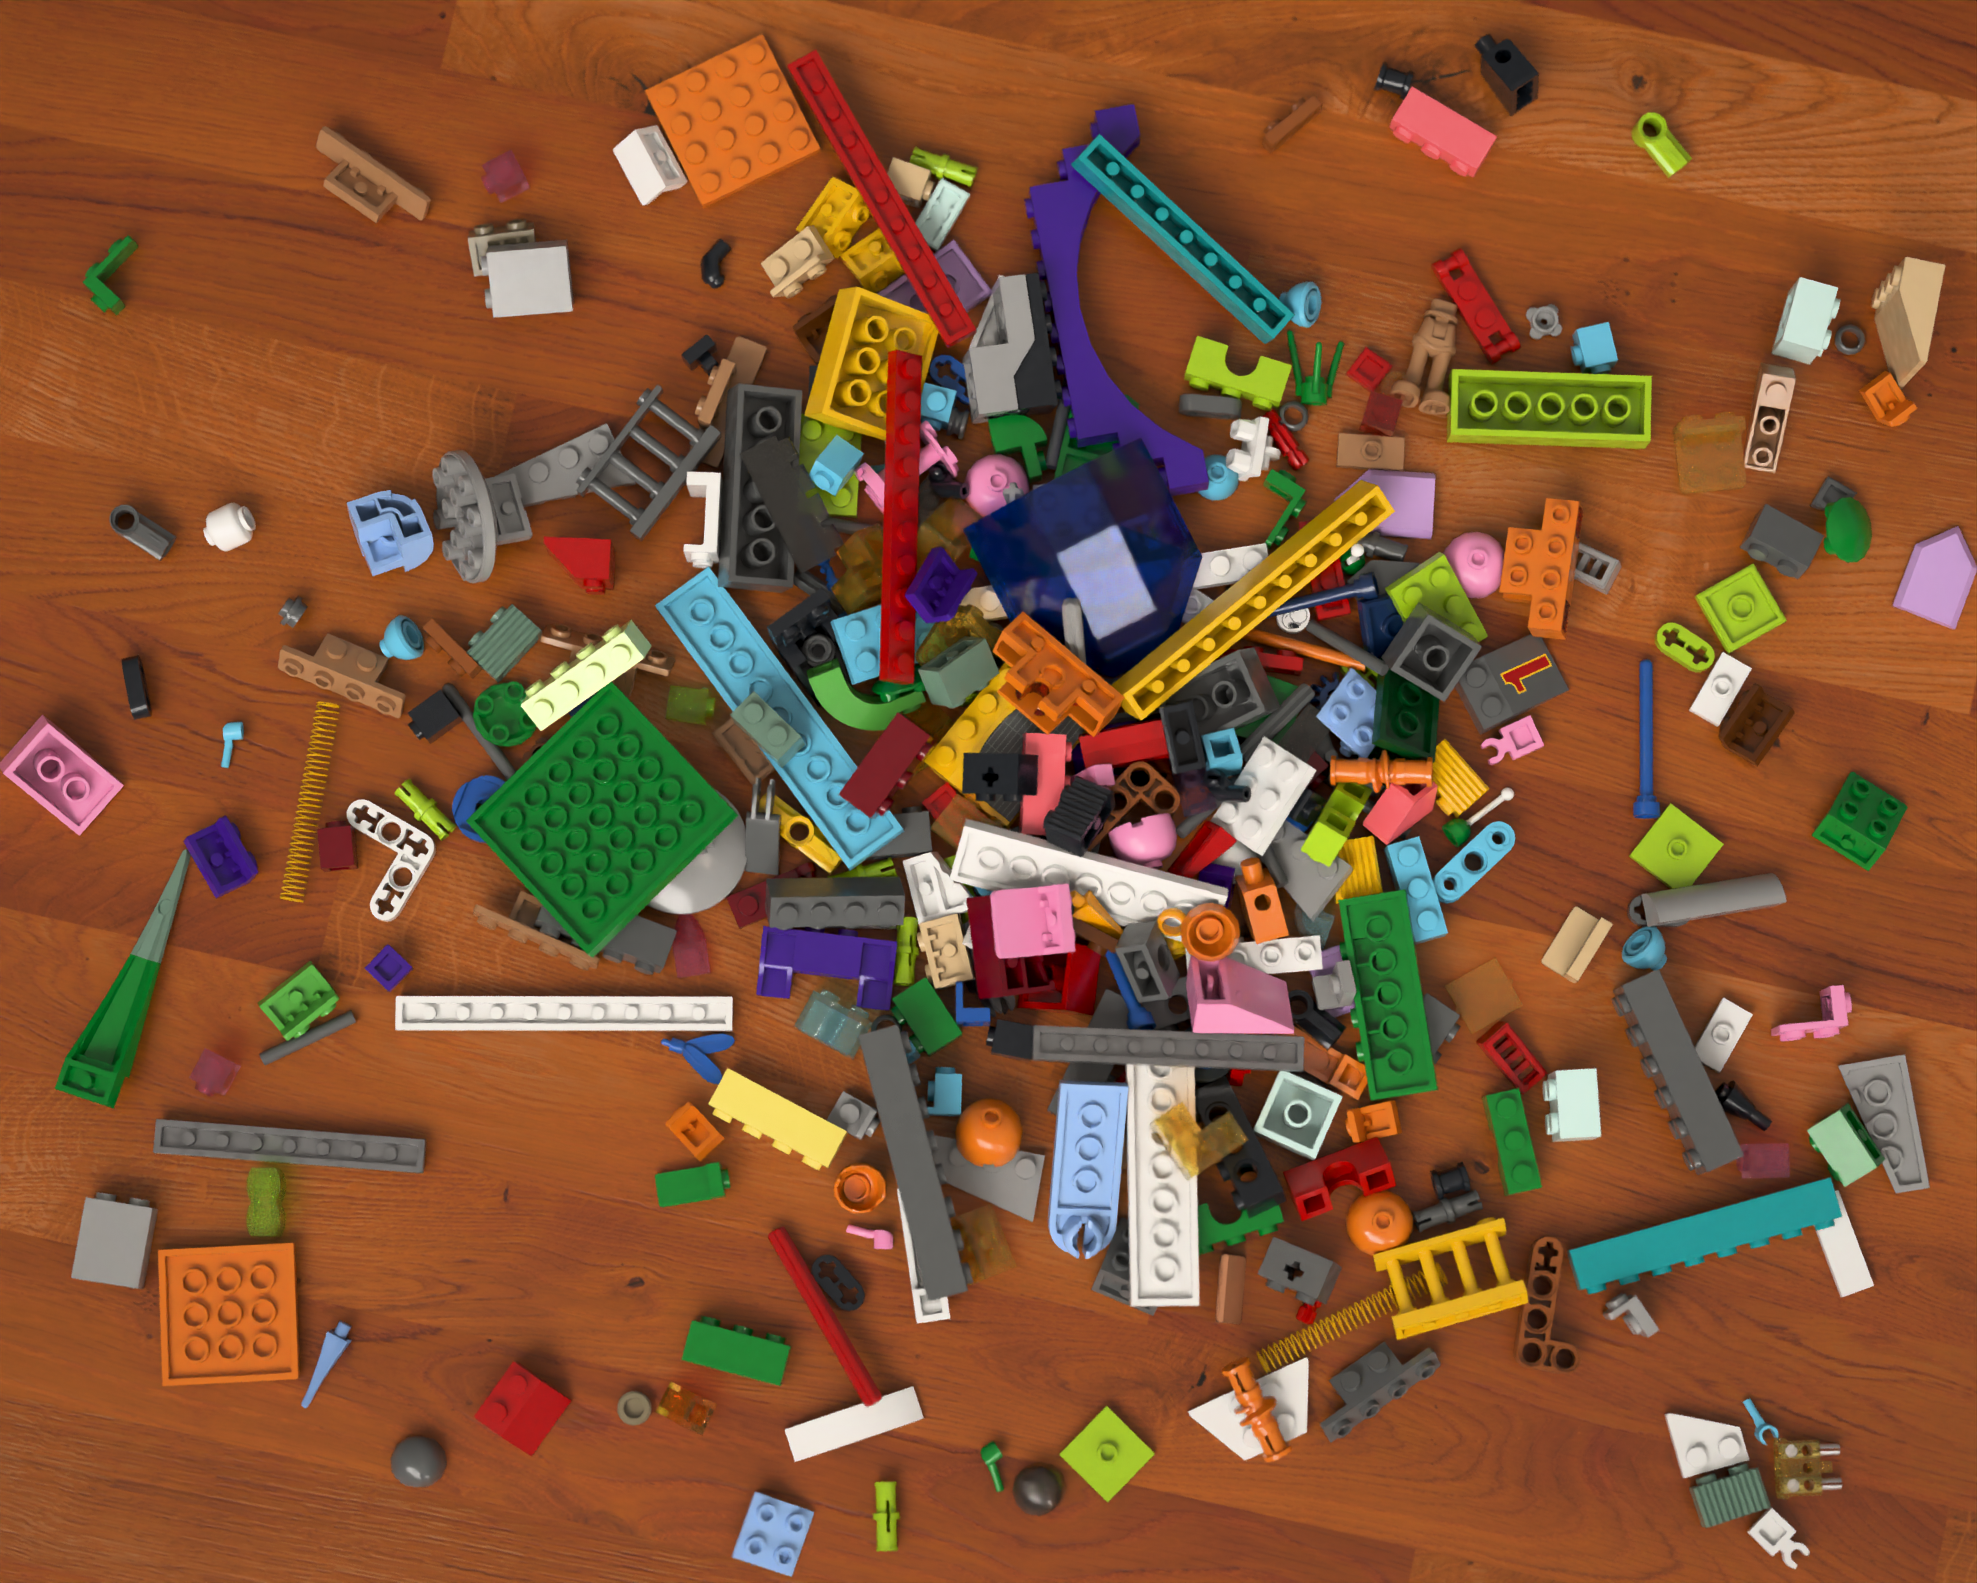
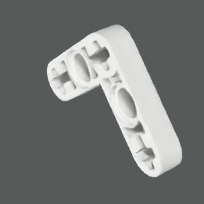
M364 799L356 800L347 810L349 823L355 829L398 853L370 902V910L377 919L384 922L392 921L400 915L434 858L436 845L427 834L372 802ZM365 807H369L367 813L376 820H378L379 814L384 815L377 823L375 833L370 832L374 825L368 821L362 820L360 824L356 823L358 817L354 813L357 809L363 810ZM388 823H397L401 828L400 836L394 841L385 840L382 835L383 827ZM409 830L413 832L409 838L414 842L420 844L422 840L427 841L425 847L429 851L426 855L420 853L418 857H415V850L406 843L403 850L398 848L406 840ZM400 868H407L412 873V880L407 886L401 887L394 882V874ZM389 884L393 889L404 893L401 899L395 895L391 901L394 910L392 912L386 911L381 915L379 914L381 908L377 904L380 899L386 901L389 898L391 892L385 890Z

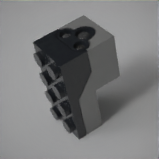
M1038 273L1026 274V276L1022 274L999 277L992 288L1000 344L969 348L962 359L972 424L988 422L990 419L1007 415H1023L1028 417L1050 414L1057 406L1058 399H1062L1060 380H1054L1053 367L1057 366L1056 350L1054 346L1049 347L1048 334H1052L1050 314H1044L1043 301H1047L1045 281L1039 280Z

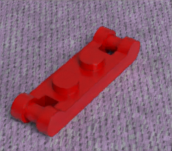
M1461 248L1451 252V257L1444 261L1439 259L1431 264L1437 279L1452 303L1457 306L1458 313L1492 365L1500 361L1501 356L1509 351L1513 353L1521 348L1518 338L1507 325ZM1458 268L1462 276L1453 281L1450 272ZM1498 333L1502 341L1494 345L1489 338Z

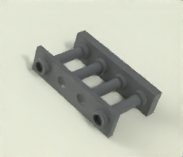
M656 385L653 390L647 388L636 403L640 407L594 468L591 470L587 467L576 481L579 485L576 491L581 497L584 498L587 492L592 490L629 518V523L633 525L630 533L641 542L687 483V471L695 472L722 437L721 432L712 425L706 431L702 428L698 430L662 403L659 398L663 394V388L659 385ZM650 410L691 440L689 444L693 448L686 457L682 454L680 456L676 455L639 427V424ZM629 437H632L670 466L669 470L673 474L666 483L662 481L658 483L618 453ZM610 463L651 493L649 497L653 500L645 510L642 507L636 508L598 479Z

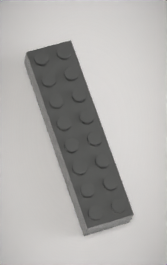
M898 1025L858 1035L927 1299L932 1301L969 1291L967 1284L973 1283L968 1262L961 1264L958 1252L964 1250L959 1229L953 1231L950 1218L956 1216L950 1196H943L941 1185L947 1184L942 1163L935 1164L932 1152L938 1151L933 1130L926 1131L923 1120L930 1118L924 1097L918 1098L915 1086L921 1085L916 1064L909 1065L906 1056L907 1053L912 1052L907 1031L900 1032Z

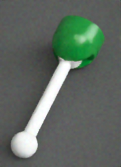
M1354 544L1340 556L1344 574L1354 576L1365 566L1364 547L1361 544Z
M1509 787L1504 788L1499 797L1468 820L1457 818L1448 821L1442 826L1447 839L1455 847H1460L1470 837L1471 825L1504 800H1511L1514 797V791Z

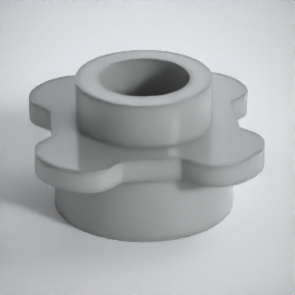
M1549 304L1538 309L1530 308L1527 311L1526 318L1530 321L1531 325L1529 334L1533 339L1539 340L1542 336L1546 335L1556 337L1561 333L1562 326L1558 323V308L1555 305ZM1542 319L1547 321L1546 325L1541 324Z

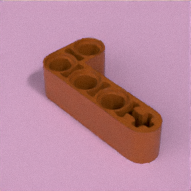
M1141 761L1131 764L1115 780V785L1109 787V789L1113 790L1114 795H1121L1125 799V808L1120 811L1111 812L1103 825L1102 832L1096 835L1087 851L1092 852L1108 836V832L1113 830L1139 802L1153 815L1166 813L1171 816L1174 815L1180 803L1179 793L1151 765ZM1138 770L1144 771L1149 776L1148 784L1142 787L1135 786L1131 782V774ZM1162 793L1170 795L1174 802L1173 806L1167 810L1158 808L1155 804L1156 796Z
M1553 1237L1539 1238L1530 1247L1524 1281L1528 1303L1520 1306L1513 1356L1515 1361L1525 1368L1558 1374H1570L1580 1365L1581 1355L1579 1350L1569 1343L1550 1340L1564 1255L1562 1244ZM1546 1243L1549 1244V1249L1554 1251V1256L1548 1257L1546 1261V1267H1553L1552 1273L1546 1270L1535 1271V1265L1543 1266L1544 1255L1539 1254L1538 1250L1545 1247ZM1538 1276L1545 1277L1549 1282V1290L1545 1295H1539L1533 1289V1281ZM1534 1309L1539 1310L1544 1316V1323L1538 1329L1532 1328L1527 1322L1528 1314ZM1528 1343L1534 1344L1539 1350L1538 1358L1532 1363L1527 1362L1522 1356V1349ZM1561 1349L1568 1350L1572 1356L1571 1364L1565 1369L1559 1367L1555 1361V1356Z

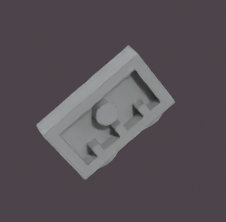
M1621 1293L1605 1304L1608 1310L1602 1313L1605 1319L1613 1320L1625 1312L1627 1315L1622 1317V1319L1633 1334L1650 1337L1659 1331V1328L1636 1295L1626 1296V1294Z

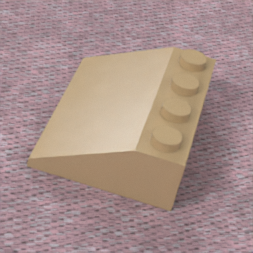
M1905 257L1898 266H1894L1892 274L1888 273L1886 280L1881 281L1879 289L1875 288L1871 302V308H1876L1874 320L1889 372L1900 389L1927 363L1945 270L1944 264Z

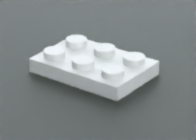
M1264 736L1234 785L1250 787L1251 798L1249 802H1222L1211 822L1221 826L1235 839L1263 856L1315 774L1316 769Z

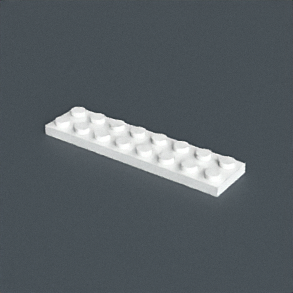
M969 819L965 821L949 879L990 891L1069 884L1070 892L1076 890L1082 896L1090 890L1118 925L1125 927L1130 924L1156 921L1159 914L1168 908L1179 909L1187 915L1190 910L1201 904L1215 903L1224 906L1228 895V889L1089 851H1086L1083 857H1079L1077 854L1074 855L1072 852L1047 842V840ZM1073 905L1071 906L1072 913L1074 912L1075 908ZM1168 918L1164 921L1171 927L1182 924L1175 918ZM1163 934L1166 938L1182 942L1181 935L1170 937Z
M1125 1065L1126 1083L1128 1085L1126 1120L1130 1307L1199 1306L1194 1067Z

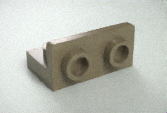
M515 219L508 221L507 226L494 227L491 223L474 226V230L468 233L474 277L483 276L481 256H486L488 246L536 242L534 222L526 223V219Z

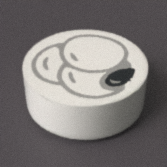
M1306 608L1276 616V621L1284 632L1296 634L1306 628L1310 619V612Z

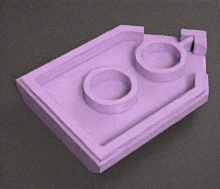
M1369 469L1334 499L1336 501L1360 480L1378 485L1395 512L1369 533L1373 534L1374 531L1381 533L1380 536L1432 539L1435 473Z
M1959 526L1915 544L1892 606L1955 630L1977 572V565Z

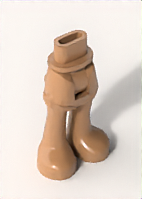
M1433 299L1430 310L1424 313V321L1418 333L1412 339L1413 352L1407 373L1403 380L1396 381L1391 387L1390 397L1398 404L1406 408H1413L1417 405L1420 397V383L1427 358L1430 356L1433 358V363L1421 397L1419 411L1435 415L1450 412L1451 397L1443 391V385L1450 359L1457 351L1455 340L1458 319L1455 317L1457 312L1455 304L1440 299Z

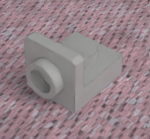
M1350 960L1336 962L1332 974L1316 976L1312 980L1319 1010L1352 1005L1357 990Z
M844 1091L827 1118L828 1122L842 1128L861 1141L865 1135L872 1137L881 1120L876 1118L878 1114L877 1109L870 1107Z

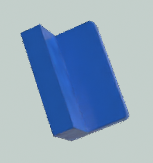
M956 981V1024L958 1027L990 1026V1008H963V981Z

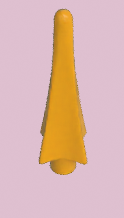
M1076 890L1070 892L1072 905L1075 907L1072 917L1105 932L1117 940L1120 939L1124 930L1114 921L1090 890L1083 896Z

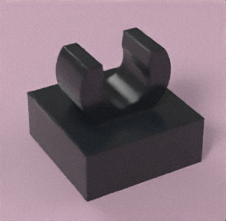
M708 334L681 354L683 362L691 371L700 365L708 376H710L714 365H719L712 356L717 352L716 344Z

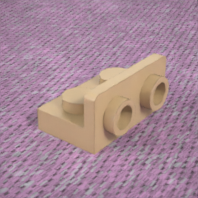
M813 225L807 226L765 259L761 265L775 286L770 291L773 297L786 296V298H791L803 289L801 284L809 278L813 280L827 271L826 265L835 258Z
M957 913L919 923L921 932L917 933V940L921 951H926L929 964L925 965V972L930 984H934L935 989H946L948 986L956 985V981L967 982L976 979L969 949L962 944L965 933L960 914Z

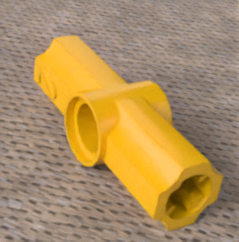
M767 793L760 799L758 811L760 813H765ZM775 795L773 814L781 815L780 836L831 875L841 864L842 859L819 828ZM803 824L809 828V835L806 839L796 841L790 836L791 830L795 825Z

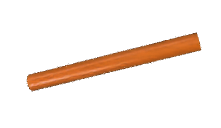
M1254 628L1241 638L1281 650L1294 651L1303 656L1353 668L1365 672L1367 668L1343 652Z

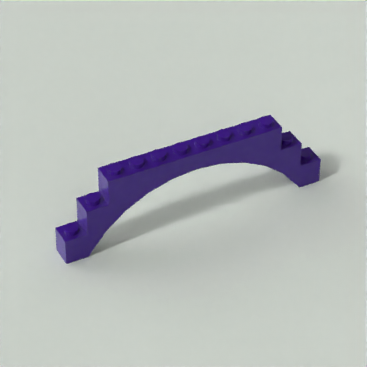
M1134 104L1095 111V122L1090 123L1092 140L1100 134L1127 159L1140 144V131ZM1089 144L1062 149V160L1057 161L1060 182L1029 187V198L1024 199L1027 218H1033L1035 229L1030 230L1033 250L1039 249L1041 261H1036L1039 280L1046 281L1048 291L1047 301H1043L1045 312H1052L1054 322L1052 323L1050 339L1052 344L1058 343L1060 355H1056V370L1058 375L1064 374L1066 384L1065 387H1061L1062 401L1064 407L1070 406L1072 418L1067 419L1070 439L1076 438L1078 448L1117 441V443H1112L1115 463L1121 462L1123 472L1162 465V468H1158L1160 487H1167L1168 497L1208 490L1209 479L1203 450L1163 430L1134 407L1110 379L1090 343L1080 310L1077 269L1080 244L1091 210L1101 193L1071 166Z

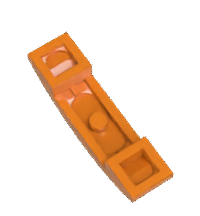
M1295 1026L1294 1034L1241 1033L1304 1037V1072L1356 1100L1360 1098L1368 1083L1365 1065L1333 1048L1327 1051Z

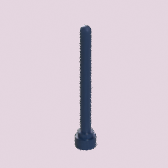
M1373 571L1360 574L1359 578L1354 579L1352 584L1288 599L1266 618L1355 596L1358 599L1364 598L1365 600L1378 598L1380 593L1376 576Z

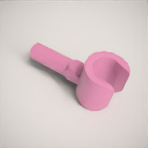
M848 1224L846 1232L866 1238H874V1249L893 1248V1235L891 1232L865 1229Z

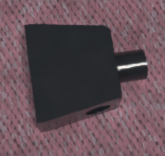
M1487 34L1477 41L1475 48L1481 54V75L1510 116L1538 99L1539 73L1510 39H1505L1497 44L1494 38Z

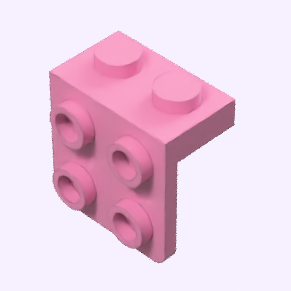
M1069 884L996 890L991 893L995 949L998 958L1075 952V931L1072 922V899Z
M1844 985L1830 986L1819 991L1823 1021L1779 1025L1771 1029V1036H1780V1041L1784 1042L1801 1040V1038L1806 1037V1033H1813L1814 1038L1834 1037V1035L1840 1034L1839 1029L1848 1026L1847 1013H1851L1852 1010L1849 992H1844Z

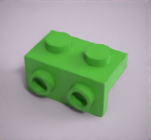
M309 961L260 1000L258 1005L280 1030L286 1041H288L292 1037L298 1038L309 1029L310 1023L318 1016L324 1017L333 1011L337 1005L336 1002L340 998L325 977Z

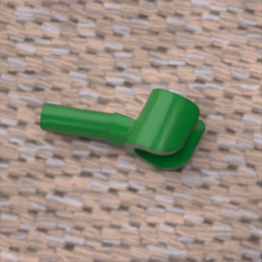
M992 1441L981 1449L980 1454L991 1473L996 1492L1004 1490L998 1467L994 1462L1001 1459L1003 1455L995 1442Z

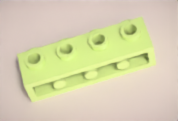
M632 620L621 627L618 624L613 626L602 635L603 640L595 646L592 643L586 645L576 654L578 658L569 664L564 661L551 671L550 674L552 676L544 682L539 679L524 691L527 696L520 706L540 731L645 658L652 645Z

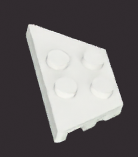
M1307 1357L1256 1380L1262 1388L1263 1396H1273L1277 1400V1405L1271 1413L1279 1423V1429L1285 1442L1307 1433L1309 1373ZM1234 1390L1188 1411L1190 1417L1244 1461L1264 1452L1257 1437L1254 1436L1251 1430V1424L1243 1427L1239 1424L1246 1417V1414L1234 1413L1233 1410L1241 1405L1234 1395Z

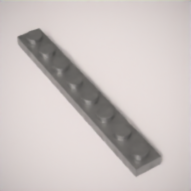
M1034 1025L1032 1032V1061L1302 1072L1304 1071V1037Z
M156 1119L153 1153L424 1174L427 1140Z

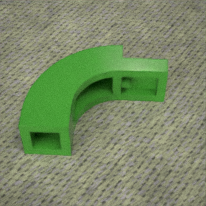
M838 658L806 670L813 692L823 708L840 722L857 729L885 730L897 712H913L921 707V703L926 702L924 691L914 692L913 689L900 693L901 696L898 699L890 702H882L880 695L864 694L852 687L847 681Z

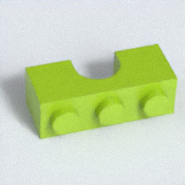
M1197 336L1184 376V380L1190 381L1189 385L1202 391H1208V388L1221 391L1220 395L1223 397L1239 400L1241 397L1253 401L1252 405L1266 411H1271L1272 407L1279 408L1292 365L1260 355L1258 365L1251 374L1238 376L1230 372L1225 363L1229 345Z
M1338 782L1300 850L1306 853L1312 860L1330 867L1349 837L1356 823L1355 820L1373 790L1358 783Z

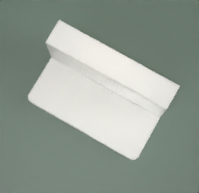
M658 125L634 130L613 149L642 205L651 203L662 192L679 189L688 182Z

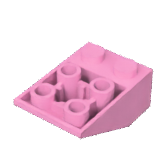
M1190 956L1186 989L1193 1033L1294 1034L1286 981L1228 957L1208 962Z

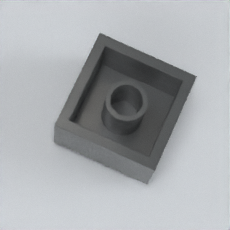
M1418 602L1381 658L1390 670L1445 702L1482 646L1471 633Z

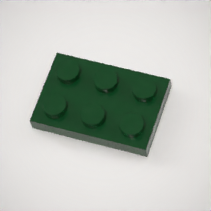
M1390 668L1384 676L1378 674L1372 744L1409 760H1427V757H1433L1434 763L1440 699L1390 670Z

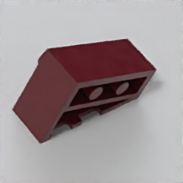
M897 712L838 795L872 819H876L878 815L884 817L894 803V800L891 798L899 788L903 790L914 776L913 770L929 756L938 738L907 715Z
M991 895L966 898L978 998L1006 997L1056 989L1053 979L1048 980L1041 963L1045 960L1043 955L1004 959L997 957Z

